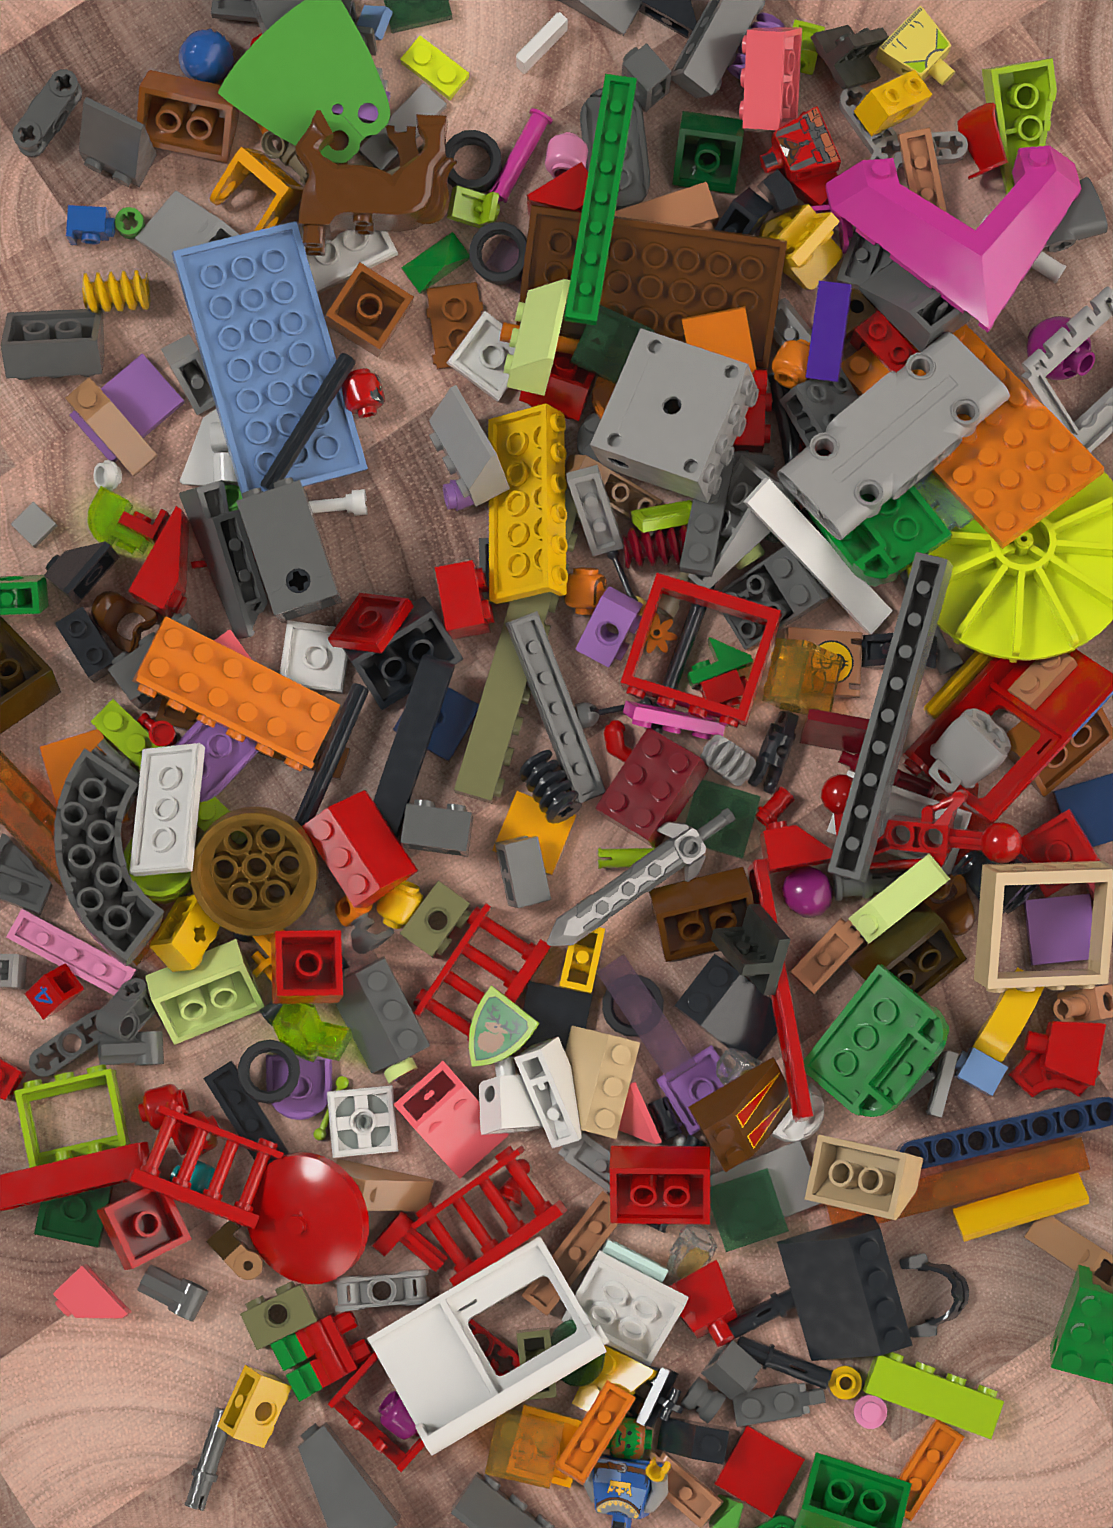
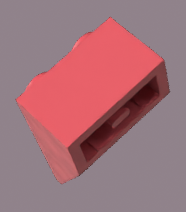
M445 1061L437 1065L393 1104L459 1179L509 1136L508 1133L481 1135L479 1100Z

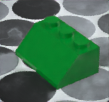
M816 1452L793 1528H902L912 1483Z

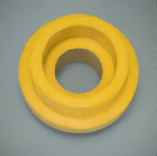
M839 1366L832 1371L828 1385L833 1395L839 1399L848 1400L854 1398L860 1392L862 1380L860 1374L854 1368ZM849 1377L851 1379V1386L848 1389L840 1387L839 1381L841 1378Z

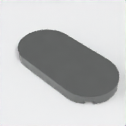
M603 88L596 90L590 95L586 102H584L580 112L581 136L588 148L586 162L588 172ZM635 97L616 211L641 203L647 196L650 187V168L643 111Z

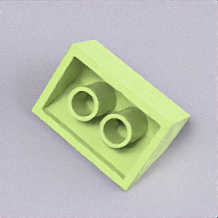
M563 279L528 290L525 303H518L515 321L521 322L520 328H513L509 347L515 348L514 355L507 354L503 373L509 374L507 387L545 396L570 280Z
M237 939L205 951L202 956V962L193 970L172 972L166 967L145 976L151 1001L174 1045L260 1011L261 1008L265 1007Z

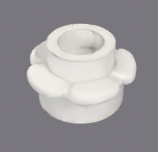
M105 460L103 463H98L95 466L94 482L100 489L113 491L121 483L122 471L115 462Z

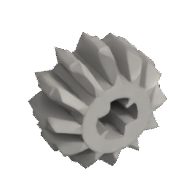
M714 735L704 746L703 752L700 755V758L711 770L735 786H742L750 778L756 766L755 759L749 753L721 735Z

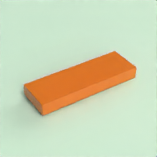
M607 1380L554 1468L584 1485L636 1397Z
M934 1419L897 1479L912 1483L904 1515L909 1521L913 1520L965 1438L962 1434L937 1419Z

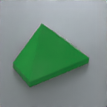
M452 231L401 267V269L418 293L421 294L427 290L426 288H430L467 262L470 256Z

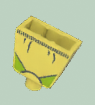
M921 6L879 47L876 56L879 62L901 76L915 69L923 81L931 75L942 86L955 73L943 61L951 49L950 42Z

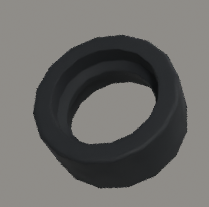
M464 130L453 135L446 143V157L454 159L456 152L460 148L467 145H477L487 151L491 165L483 177L474 180L462 178L453 167L448 175L447 182L452 187L458 185L483 193L492 188L502 170L501 151L496 141L487 133L478 130Z
M492 222L481 227L473 236L469 247L470 261L474 270L485 281L496 285L510 284L519 280L523 275L527 238L516 226L506 222ZM495 235L511 237L519 248V257L516 264L505 272L490 270L482 259L484 243Z
M628 974L617 978L607 987L602 999V1012L606 1023L615 1032L624 1036L638 1037L650 1032L659 1023L664 1010V999L660 989L651 979L642 975ZM629 986H637L644 989L652 1001V1011L649 1017L637 1025H628L621 1022L613 1009L617 993Z
M271 1039L258 1041L248 1047L241 1056L237 1069L239 1084L245 1094L257 1102L266 1104L280 1102L290 1096L297 1087L300 1076L299 1060L294 1051L283 1042ZM262 1053H276L284 1058L288 1065L289 1073L287 1080L277 1090H260L250 1079V1065L255 1057Z

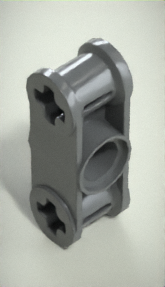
M60 69L54 72L14 127L13 139L23 155L27 157L41 155L55 134L64 126L75 106L80 102L82 88L72 71ZM26 137H28V138H33V137H35V139H34L33 141H31V140H29V139H27L26 141H24V139H25Z

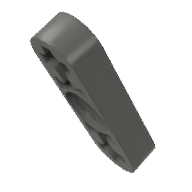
M100 1010L90 1012L34 1050L29 1058V1066L32 1072L42 1077L52 1076L97 1046L99 1036H109L96 1030L89 1034L93 1041L88 1043L87 1036L79 1030V1027L82 1025L85 1030L95 1025L93 1019ZM69 1034H76L81 1039V1047L75 1053L67 1052L63 1046L64 1039ZM56 1043L59 1053L66 1059L61 1062V1058L56 1057L50 1061V1070L46 1068L39 1069L37 1066L41 1061L39 1055L50 1056L56 1051L52 1048V1045Z

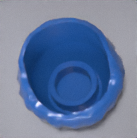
M212 29L198 30L191 33L180 47L178 55L180 69L190 79L215 84L227 77L232 70L234 51L230 46V42L218 31H213Z

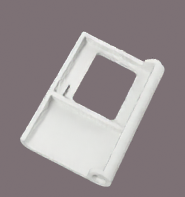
M540 1236L367 1338L431 1455L438 1453L607 1352L604 1345L609 1343L600 1325L594 1328L591 1325ZM540 1277H548L575 1322L576 1332L503 1376L496 1375L469 1328L470 1319Z

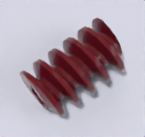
M686 525L680 526L678 534L671 527L667 528L665 535H663L660 529L653 531L651 536L649 532L643 533L642 531L640 536H637L634 528H629L627 537L623 535L625 568L630 569L632 559H635L638 567L642 568L646 558H648L651 567L656 566L658 558H661L664 566H668L671 557H674L677 565H680L687 532Z

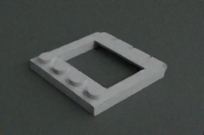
M1109 286L1105 287L1090 301L1094 309L1093 311L1090 307L1085 306L1066 323L1070 332L1061 327L1043 344L1046 353L1038 348L1021 364L1025 370L1021 377L1033 396L1046 406L1090 453L1113 433V387L1073 422L1045 377L1113 316V290Z

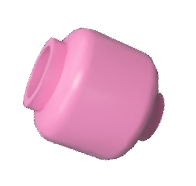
M570 132L554 136L550 139L545 157L546 170L553 178H556L580 162L586 168L587 144L576 134Z

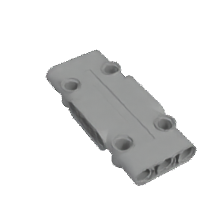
M945 332L921 353L911 355L906 365L897 373L895 371L889 372L839 413L829 423L826 432L815 435L811 439L810 445L781 468L777 475L785 488L836 539L842 540L866 518L877 515L881 510V506L890 498L893 500L899 498L947 458L959 446L962 437L972 435L981 421L1010 398L1009 391L1002 381L954 334ZM919 369L924 371L926 375L917 376L912 371ZM966 414L971 420H960L957 415ZM826 449L831 454L829 456H820L816 451ZM864 494H870L874 496L876 500L873 502H866L860 496Z

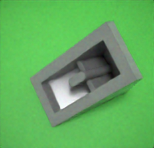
M0 954V988L25 989L27 956Z

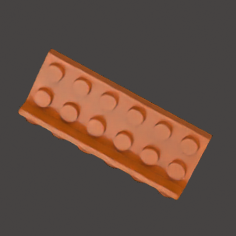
M167 616L163 618L132 680L139 684L137 688L139 692L154 699L159 694L169 699L166 704L167 706L181 713H185L186 709H189L198 714L197 721L212 728L217 723L227 728L225 733L227 736L242 743L247 738L257 743L255 750L269 757H273L274 753L286 758L284 761L285 765L300 772L303 767L306 769L313 768L315 764L313 760L341 706Z

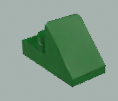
M709 637L707 642L715 662L711 664L708 659L691 666L693 671L688 673L687 679L691 689L699 687L703 681L736 669L739 671L752 665L753 659L750 654Z

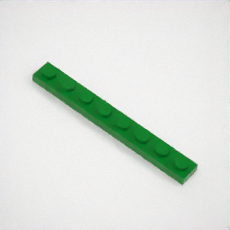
M605 74L564 321L597 326L637 78Z

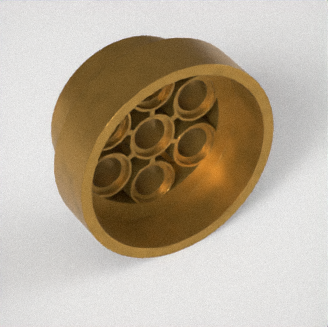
M266 807L236 809L214 821L200 839L194 852L193 871H191L193 892L203 911L221 927L242 935L259 936L271 934L291 925L307 909L318 880V856L314 844L303 827L290 816ZM267 829H274L280 834V840L269 842L264 838L263 832ZM241 831L245 833L248 841L245 844H237L231 839V833ZM293 856L298 860L299 866L289 869L283 865L282 858ZM261 858L266 863V868L261 871L254 870L250 866L249 860ZM219 860H228L232 863L234 870L224 873L218 869L217 862ZM272 884H278L283 887L285 894L281 897H274L269 893L268 887ZM245 886L251 890L252 897L242 899L237 896L235 889Z

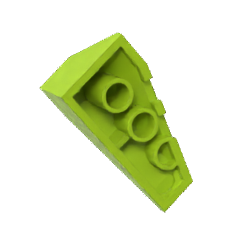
M1053 58L982 69L986 103L993 102L996 105V122L1008 163L1000 166L1006 195L1015 186L1012 170L1018 149L1046 145L1047 134L1050 132L1051 126L1050 117L1053 101L1055 102L1057 93Z

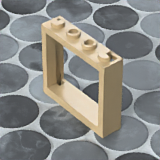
M1104 861L982 865L974 980L984 986L986 991L993 993H1003L1005 988H1016L1020 991L1031 992L1035 991L1036 987L1064 990L1066 986L1075 985L1083 989H1093L1095 984H1108L1113 932V866ZM1095 882L1088 969L998 972L1005 885Z

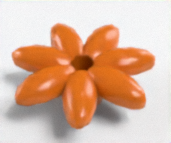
M655 613L646 640L648 641L646 647L648 654L653 652L656 645L663 653H667L668 646L666 641H674L678 638L676 634L668 631L673 624L672 619H668L660 625L659 615ZM658 631L660 634L654 635V632Z

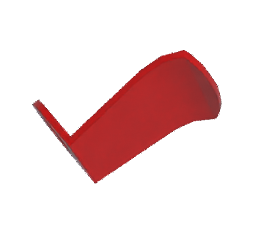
M993 102L973 109L957 121L958 131L966 137L968 142L967 149L980 170L968 176V180L1008 163L996 122V105Z

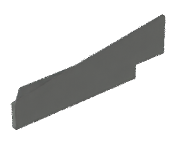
M223 480L180 492L179 497L235 637L242 639L254 636V624L258 615L264 612L268 601L239 509L229 512Z

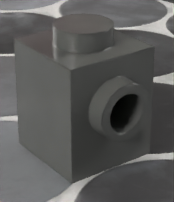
M732 1340L717 1349L701 1374L731 1400L741 1393L747 1395L758 1382L755 1376L762 1366Z

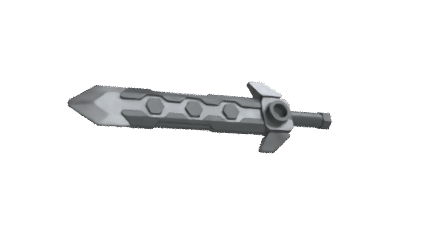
M726 808L698 830L679 822H666L660 826L657 831L670 837L669 840H666L635 862L628 870L594 894H590L559 916L547 939V944L549 946L574 945L607 922L610 917L644 893L651 891L683 867L685 881L689 882L699 874L706 858L703 855L706 852L704 841L726 825L734 822L736 818L733 813Z

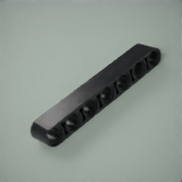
M424 654L420 661L373 800L397 838L404 820L406 803L409 804L455 668L454 663Z

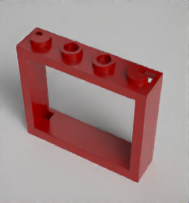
M656 573L620 684L623 689H626L625 694L635 696L637 699L644 700L645 696L657 699L656 703L665 708L675 709L677 705L687 708V713L697 718L706 719L707 715L719 718L718 723L726 727L737 728L738 725L746 727L782 618L781 610ZM662 594L766 626L739 709L634 677Z

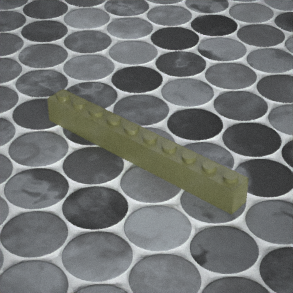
M567 488L565 491L567 551L573 552L578 534L573 533L576 521L581 522L571 491ZM566 564V570L568 571L569 564ZM547 592L510 601L454 788L456 794L491 804L493 803L494 796L501 797L505 784V779L500 778L503 766L509 767L515 748L509 747L513 735L519 736L524 717L518 715L521 705H528L532 693L505 623L538 611L548 637L551 625L546 624L549 612H556L560 596Z

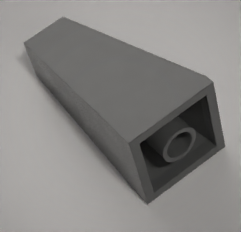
M327 1422L320 1428L314 1423L300 1435L304 1441L300 1443L298 1449L328 1528H394L398 1525L401 1518L400 1513Z

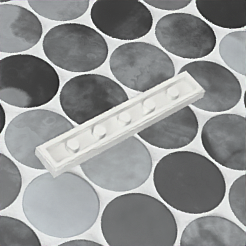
M764 478L743 502L867 633L872 634L890 615L892 609L866 582L851 572L831 544L770 479Z

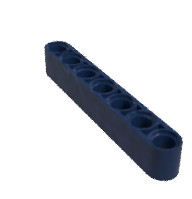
M1095 1097L902 1142L896 1151L904 1153L907 1147L915 1146L920 1152V1157L923 1158L921 1169L1100 1129L1113 1125V1098ZM1102 1102L1107 1103L1111 1109L1110 1117L1105 1121L1100 1120L1096 1114V1108ZM1071 1109L1075 1110L1079 1116V1122L1074 1128H1069L1064 1122L1065 1113ZM1039 1116L1047 1122V1130L1040 1136L1036 1135L1032 1129L1034 1119ZM1006 1124L1012 1125L1015 1129V1138L1009 1143L1004 1142L1000 1137V1130ZM974 1131L982 1134L984 1138L983 1146L978 1150H973L968 1144V1137ZM943 1138L947 1139L952 1145L951 1153L944 1158L940 1157L936 1152V1144Z

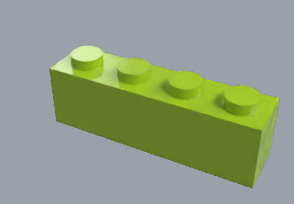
M895 1352L873 1357L862 1388L865 1393L990 1440L992 1439L1004 1404L1003 1400L996 1397L998 1391L980 1384L977 1390L965 1386L966 1379L948 1373L946 1378L934 1374L935 1367L916 1361L915 1367L903 1362L904 1356Z

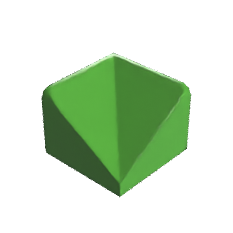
M718 1494L717 1496L724 1502L711 1517L709 1528H738L744 1507L742 1501Z

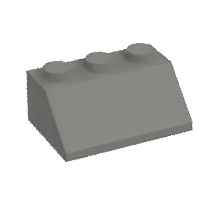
M456 385L451 387L429 419L434 432L429 437L436 451L443 450L446 454L442 459L450 475L457 473L459 479L455 482L464 498L470 496L474 505L478 506L509 490L510 487L497 453L458 387Z

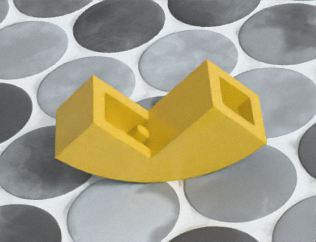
M1017 967L1014 972H1020L1024 970ZM1036 987L1035 991L1031 992L1020 991L1016 988H1005V992L1000 994L993 1012L979 1030L972 1048L974 1047L1002 1063L1027 1023L1044 987Z

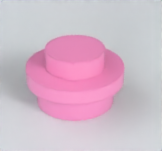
M865 1395L855 1403L854 1417L862 1427L874 1429L881 1426L886 1420L887 1408L879 1397Z

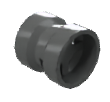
M698 1377L680 1404L688 1410L696 1409L699 1418L708 1424L722 1406L726 1396L718 1390H709L707 1382Z

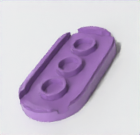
M197 721L174 746L200 743L205 747L200 802H204L219 795L259 752L255 750L257 743L245 738L243 743L225 734L227 728L217 723L212 728Z

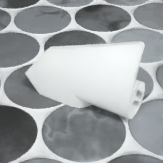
M217 409L202 419L180 478V483L183 485L203 486L223 480L225 486H239Z

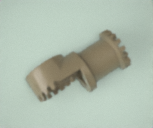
M266 131L261 138V145L265 154L270 158H279L285 166L290 165L301 177L300 182L306 185L309 175L297 159L296 146L280 138L282 149L278 151L273 146L272 141L275 134Z

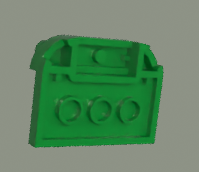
M914 485L895 500L890 498L881 506V510L877 515L866 518L842 540L832 536L807 510L813 523L851 572L869 586H878L896 580L901 572L913 565L916 552L929 554L952 537V533ZM864 494L860 496L866 502H873L876 500L875 497L870 494Z
M880 964L874 969L803 1060L805 1073L855 1115L865 1117L882 1116L894 1111L902 1103L941 1054L947 1042L949 1026L937 1007L929 1005L886 967Z

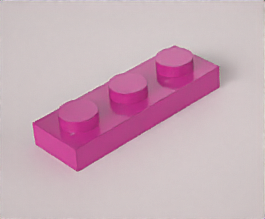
M625 701L623 713L632 719V724L651 728L652 723L660 724L663 730L681 734L682 729L691 730L693 736L703 739H711V735L723 736L725 726L718 723L719 720L714 717L707 716L706 719H701L683 711Z

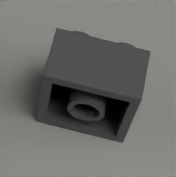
M415 799L414 804L406 803L401 844L406 849L468 857L473 826L472 812H467L466 806L458 804H447V808L443 809L436 808L434 802Z

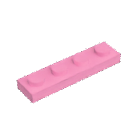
M21 909L6 938L58 966L66 963L73 974L112 995H115L126 981L133 979L138 971L129 965L124 966L114 957L24 909Z

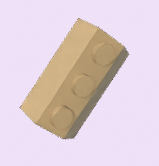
M571 1026L565 1053L572 1069L581 1130L616 1139L640 1042Z
M818 1134L805 1200L897 1220L917 1191L923 1158Z

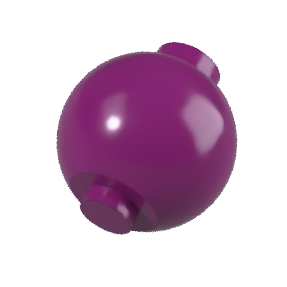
M1054 316L1034 326L1028 334L1027 357H1030L1038 348L1046 353L1043 344L1061 327L1070 332L1066 323L1071 318ZM1090 337L1045 378L1058 381L1070 379L1077 374L1080 376L1087 374L1095 362V354L1091 352Z

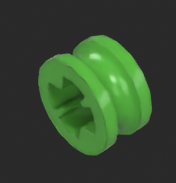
M126 207L117 213L115 225L121 236L127 239H135L145 227V220L140 211L132 207ZM133 216L138 225L134 229L131 226V230H126L123 221L125 218L130 220L129 217Z

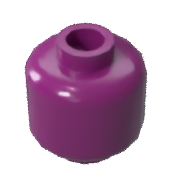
M394 1390L391 1391L384 1398L378 1409L379 1413H381L380 1422L382 1426L403 1440L413 1435L416 1437L420 1436L399 1394Z

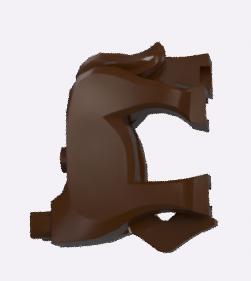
M317 110L309 128L295 147L297 159L309 175L302 193L298 221L306 255L325 256L326 241H333L339 233L347 230H355V233L359 235H372L374 231L401 232L415 230L424 224H433L440 221L447 214L450 203L447 187L448 175L454 165L457 164V160L446 157L447 116L416 114L418 133L425 144L420 154L416 145L415 126H407V131L405 132L395 131V126L392 125L385 126L389 143L396 149L400 157V168L391 175L373 167L349 165L348 161L345 163H334L324 157L320 152L325 146L330 145L332 149L342 151L348 146L349 138L344 131L337 130L332 132L321 110Z

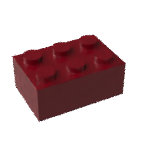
M647 728L595 809L606 820L655 849L666 837V835L658 832L657 829L666 822H675L708 772L709 767L699 756L655 730Z

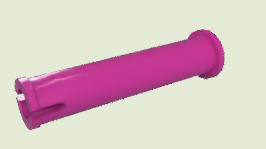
M530 109L529 113L531 116L492 189L489 191V193H499L498 201L507 203L509 195L547 124L550 125L553 122L551 117L540 110Z

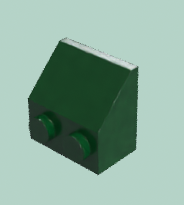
M682 111L672 185L692 187L707 182L710 191L735 194L744 128H742L743 120Z

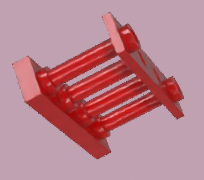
M485 903L482 909L476 906L467 920V923L471 926L428 991L424 988L421 989L412 1003L417 1007L413 1012L414 1014L421 1017L425 1009L466 1035L468 1037L467 1041H469L471 1023L433 999L443 982H445L479 1005L485 993L451 971L460 956H465L503 981V986L508 988L504 995L516 1003L551 949V946L542 939L539 940L537 945L533 942L529 944L487 917L492 909L487 903ZM479 927L522 955L521 958L526 962L519 972L515 969L510 971L469 944Z
M167 1102L165 1107L157 1106L155 1113L164 1116L159 1133L146 1165H142L140 1170L132 1169L127 1182L244 1227L255 1229L259 1216L252 1213L254 1207L251 1205L269 1158L276 1160L283 1157L284 1153L276 1150L278 1144L259 1138L257 1143L184 1115L185 1108ZM179 1122L195 1128V1132L179 1173L170 1182L159 1177L161 1171L158 1169L176 1123ZM211 1134L226 1140V1144L210 1185L201 1194L190 1189L192 1183L189 1181L207 1135ZM241 1146L257 1152L241 1197L239 1201L235 1200L234 1206L221 1201L223 1195L220 1193L238 1147Z
M511 1145L494 1156L497 1160L495 1165L436 1207L430 1202L415 1213L419 1219L411 1224L413 1229L415 1230L426 1223L455 1264L453 1269L456 1271V1274L449 1279L453 1286L460 1284L497 1262L567 1211L561 1200H558L553 1205L549 1200L545 1201L518 1163L516 1157L526 1151L522 1145L516 1150H513ZM503 1166L506 1167L535 1208L533 1213L536 1217L527 1223L523 1219L519 1220L489 1178V1176ZM479 1185L508 1227L506 1231L509 1236L501 1242L496 1237L492 1239L463 1197L464 1194ZM450 1204L454 1206L482 1246L480 1251L483 1254L474 1261L470 1257H465L436 1215Z

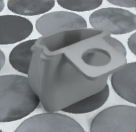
M968 709L950 724L936 744L931 745L930 753L936 761L929 769V774L948 793H953L959 784L965 788H973L977 782L995 771L1005 761L1011 749L1009 738L1004 729L993 722L989 714L978 709ZM938 770L946 773L951 783L945 782L940 777Z

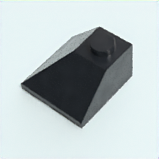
M106 541L64 551L61 556L55 555L48 562L45 568L47 572L44 576L74 603L79 605L120 557Z

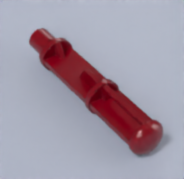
M842 750L838 763L848 766L851 771L855 772L860 754L853 755ZM897 769L893 786L928 798L933 796L935 791L934 783Z

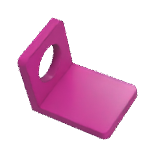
M829 205L810 206L816 214L819 212H831ZM838 218L840 221L838 223L840 248L843 254H846L849 247L848 238L853 237V225L845 218L841 220Z

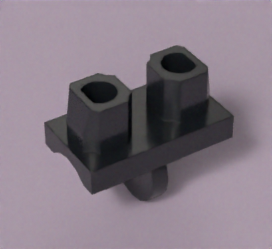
M646 1365L658 1371V1373L652 1380L648 1379L644 1383L652 1387L647 1399L635 1393L633 1396L636 1399L628 1412L637 1418V1423L645 1427L654 1428L658 1417L668 1422L672 1411L682 1414L685 1407L677 1403L682 1391L673 1387L679 1373L664 1367L660 1369Z

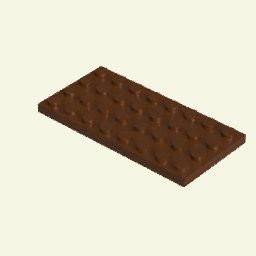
M538 205L531 206L519 302L525 303L528 290L563 279L571 280L582 211H570ZM615 216L599 312L620 321L610 347L631 350L640 328L686 343L682 318L745 306L756 367L768 369L787 240ZM564 309L559 336L582 340L589 324L564 321Z

